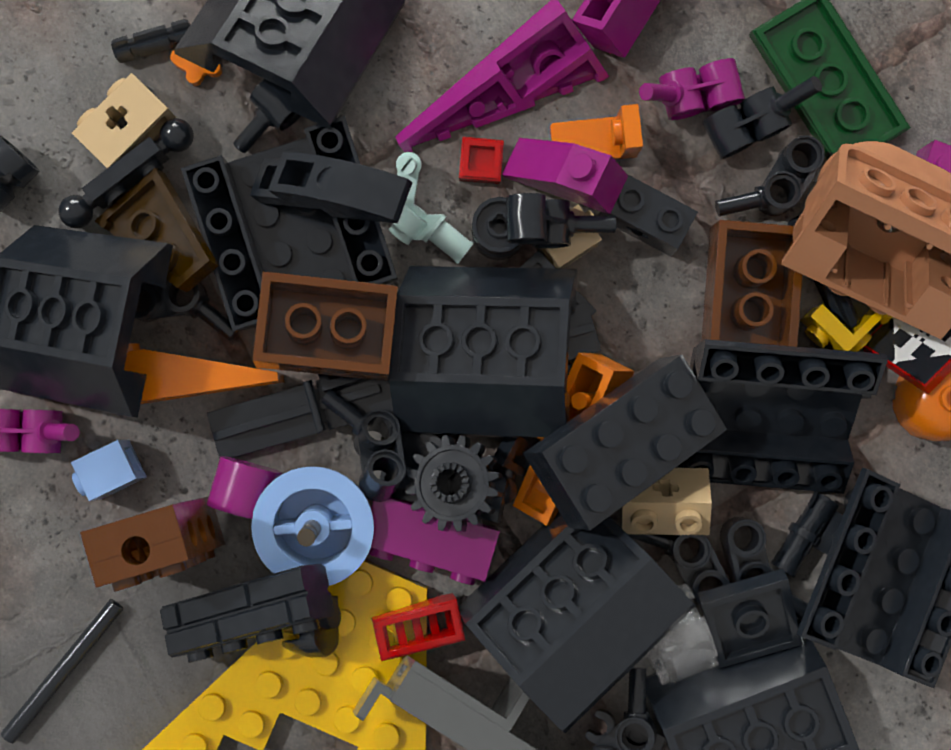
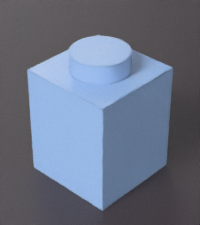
M116 440L71 462L75 473L72 474L73 483L82 496H87L89 501L103 499L147 478L130 440Z

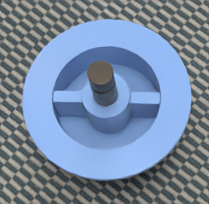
M301 467L280 475L262 492L253 511L251 524L252 538L260 559L273 574L301 565L322 564L326 568L330 586L352 575L367 557L374 536L373 513L362 490L347 476L324 467Z

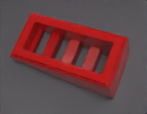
M453 593L437 596L371 618L381 662L465 641L458 603ZM444 611L447 628L439 630L436 613ZM428 616L431 633L423 635L420 617ZM411 620L415 638L407 641L403 621ZM395 624L399 644L390 646L386 628L387 625Z

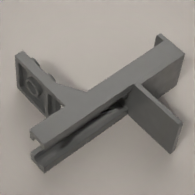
M406 655L402 658L387 684L375 677L372 679L353 710L354 715L364 721L379 695L382 694L397 706L467 750H539L511 732L512 727L530 699L511 677L492 708H489Z

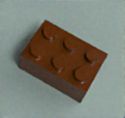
M719 220L710 228L701 342L704 339L797 347L803 274L781 265L782 259L794 243L792 235L794 226Z
M263 272L253 352V362L256 368L387 381L390 369L398 286Z

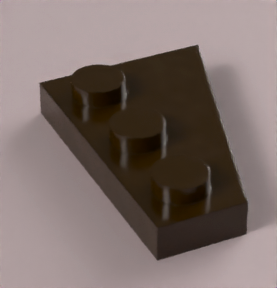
M157 168L148 173L95 220L98 225L114 236L173 245L166 279L175 287L185 292H189L219 266L166 174Z

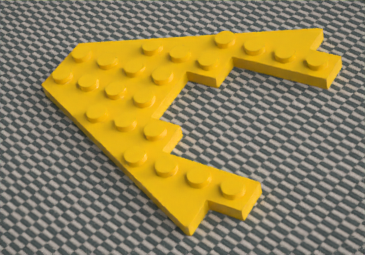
M364 560L352 575L327 588L331 595L338 596V606L341 612V622L338 627L339 642L333 653L327 657L311 658L287 650L282 646L283 641L299 639V634L293 635L292 628L282 630L284 639L259 645L256 642L142 750H219L224 736L254 749L264 750L280 713L358 747L357 750H426V723L397 706L382 694L379 695L364 721L357 718L353 710L372 679L375 677L387 684L404 657L381 662L371 618L427 600L428 587ZM427 616L420 617L423 635H427ZM411 620L403 621L407 641L414 639L415 635ZM395 624L387 625L390 646L399 644ZM427 650L408 655L427 667Z

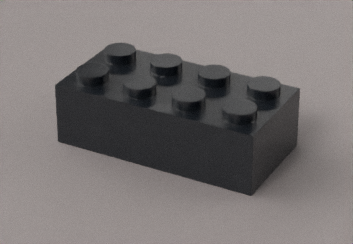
M680 354L657 359L523 454L568 527L591 530L717 438L727 428L685 358Z

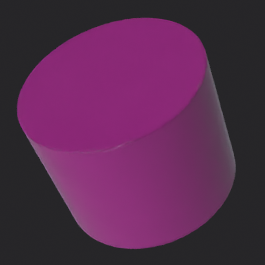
M220 456L207 505L226 513L253 519V511L260 495L273 480L283 473L252 462Z

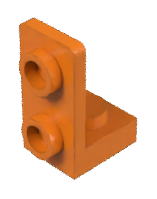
M639 105L621 106L616 117L552 123L550 126L551 141L575 143L609 154L615 160L637 158L643 147Z

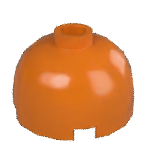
M951 372L929 394H926L899 376L895 385L897 386L895 399H893V410L899 424L910 435L919 439L950 441Z

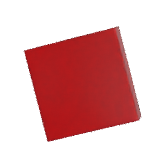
M462 137L459 181L500 184L504 140Z

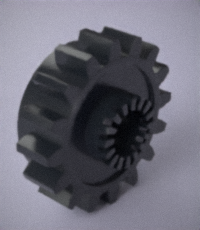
M444 435L441 441L442 447L430 441L426 443L429 453L426 457L415 453L413 458L419 464L418 470H407L406 472L407 476L415 479V485L406 488L405 492L406 494L417 495L418 500L412 504L411 509L417 512L426 511L422 520L425 524L432 525L438 519V530L448 532L453 522L457 532H466L468 521L474 526H481L483 522L480 515L484 512L495 513L496 510L491 503L493 498H500L503 495L501 491L496 489V482L503 479V474L493 472L492 467L498 461L496 457L492 455L482 456L486 449V446L477 442L470 449V438L461 435L455 445L452 437ZM458 472L463 479V485L460 487L461 490L452 496L448 492L447 482L451 475Z

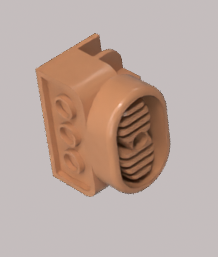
M864 141L841 145L839 150L825 162L820 170L817 183L805 201V209L793 228L794 243L782 259L781 265L828 286L831 291L840 296H849L868 305L871 310L878 314H888L942 340L951 329V173L888 143Z

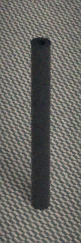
M110 599L2 730L0 734L4 740L9 743L16 742L123 611V607L118 602Z

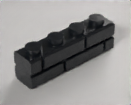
M322 564L301 565L162 606L160 614L163 629L167 631L165 641L168 655L171 658L187 655L188 663L213 658L214 648L221 647L222 654L249 648L247 640L256 637L257 645L284 639L282 630L292 628L293 635L320 629L318 620L333 617L335 613L332 596L327 589L329 582L325 566Z

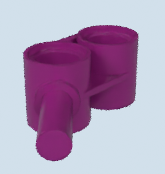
M726 58L708 63L699 69V75H696L695 68L693 67L677 69L659 77V84L644 83L639 89V96L642 100L662 102L665 105L668 120L671 121L689 118L702 112L720 111L731 105H739L745 100L734 58Z
M0 409V452H19L21 450V452L61 453L62 441H75L79 437L80 431L78 426L63 423V411L23 410L21 412L18 409Z

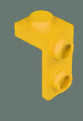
M822 304L812 308L800 321L807 327L805 330L806 335L819 347L824 348L826 346L830 350L858 352L872 338L868 332L878 322L883 325L893 317L888 314H878L870 309L860 319L859 324L848 330Z

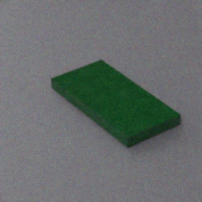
M801 0L750 32L749 37L785 93L812 76H816L820 80L822 91L794 108L811 135L822 144L827 160L843 144H854L864 141L888 143L911 128L830 0Z

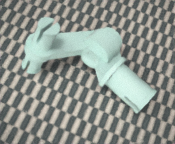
M413 152L401 154L396 161L397 175L408 178L413 183L398 224L393 223L389 231L407 245L412 240H423L425 243L430 240L458 264L474 243L445 221L446 216L444 214H427L414 204L422 162L420 157Z

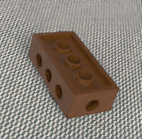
M208 497L172 504L80 532L95 587L112 583L113 590L116 592L139 585L156 576L162 578L185 571L187 568L216 557L214 549L225 545L216 510L207 505Z

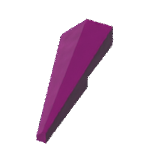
M550 0L399 132L395 138L405 153L413 152V147L435 138L439 141L451 138V132L470 125L478 128L536 106V100L558 92L566 95L574 92V86L593 79L600 82L608 78L609 75L558 0Z

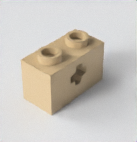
M131 73L126 79L121 78L109 88L107 98L97 108L87 110L77 122L78 127L72 134L106 168H109L148 137H151L154 141L160 137L162 125L167 120L177 117ZM124 117L128 124L120 129L117 122L120 118Z
M674 468L622 507V529L627 534L710 535L712 500L708 468Z

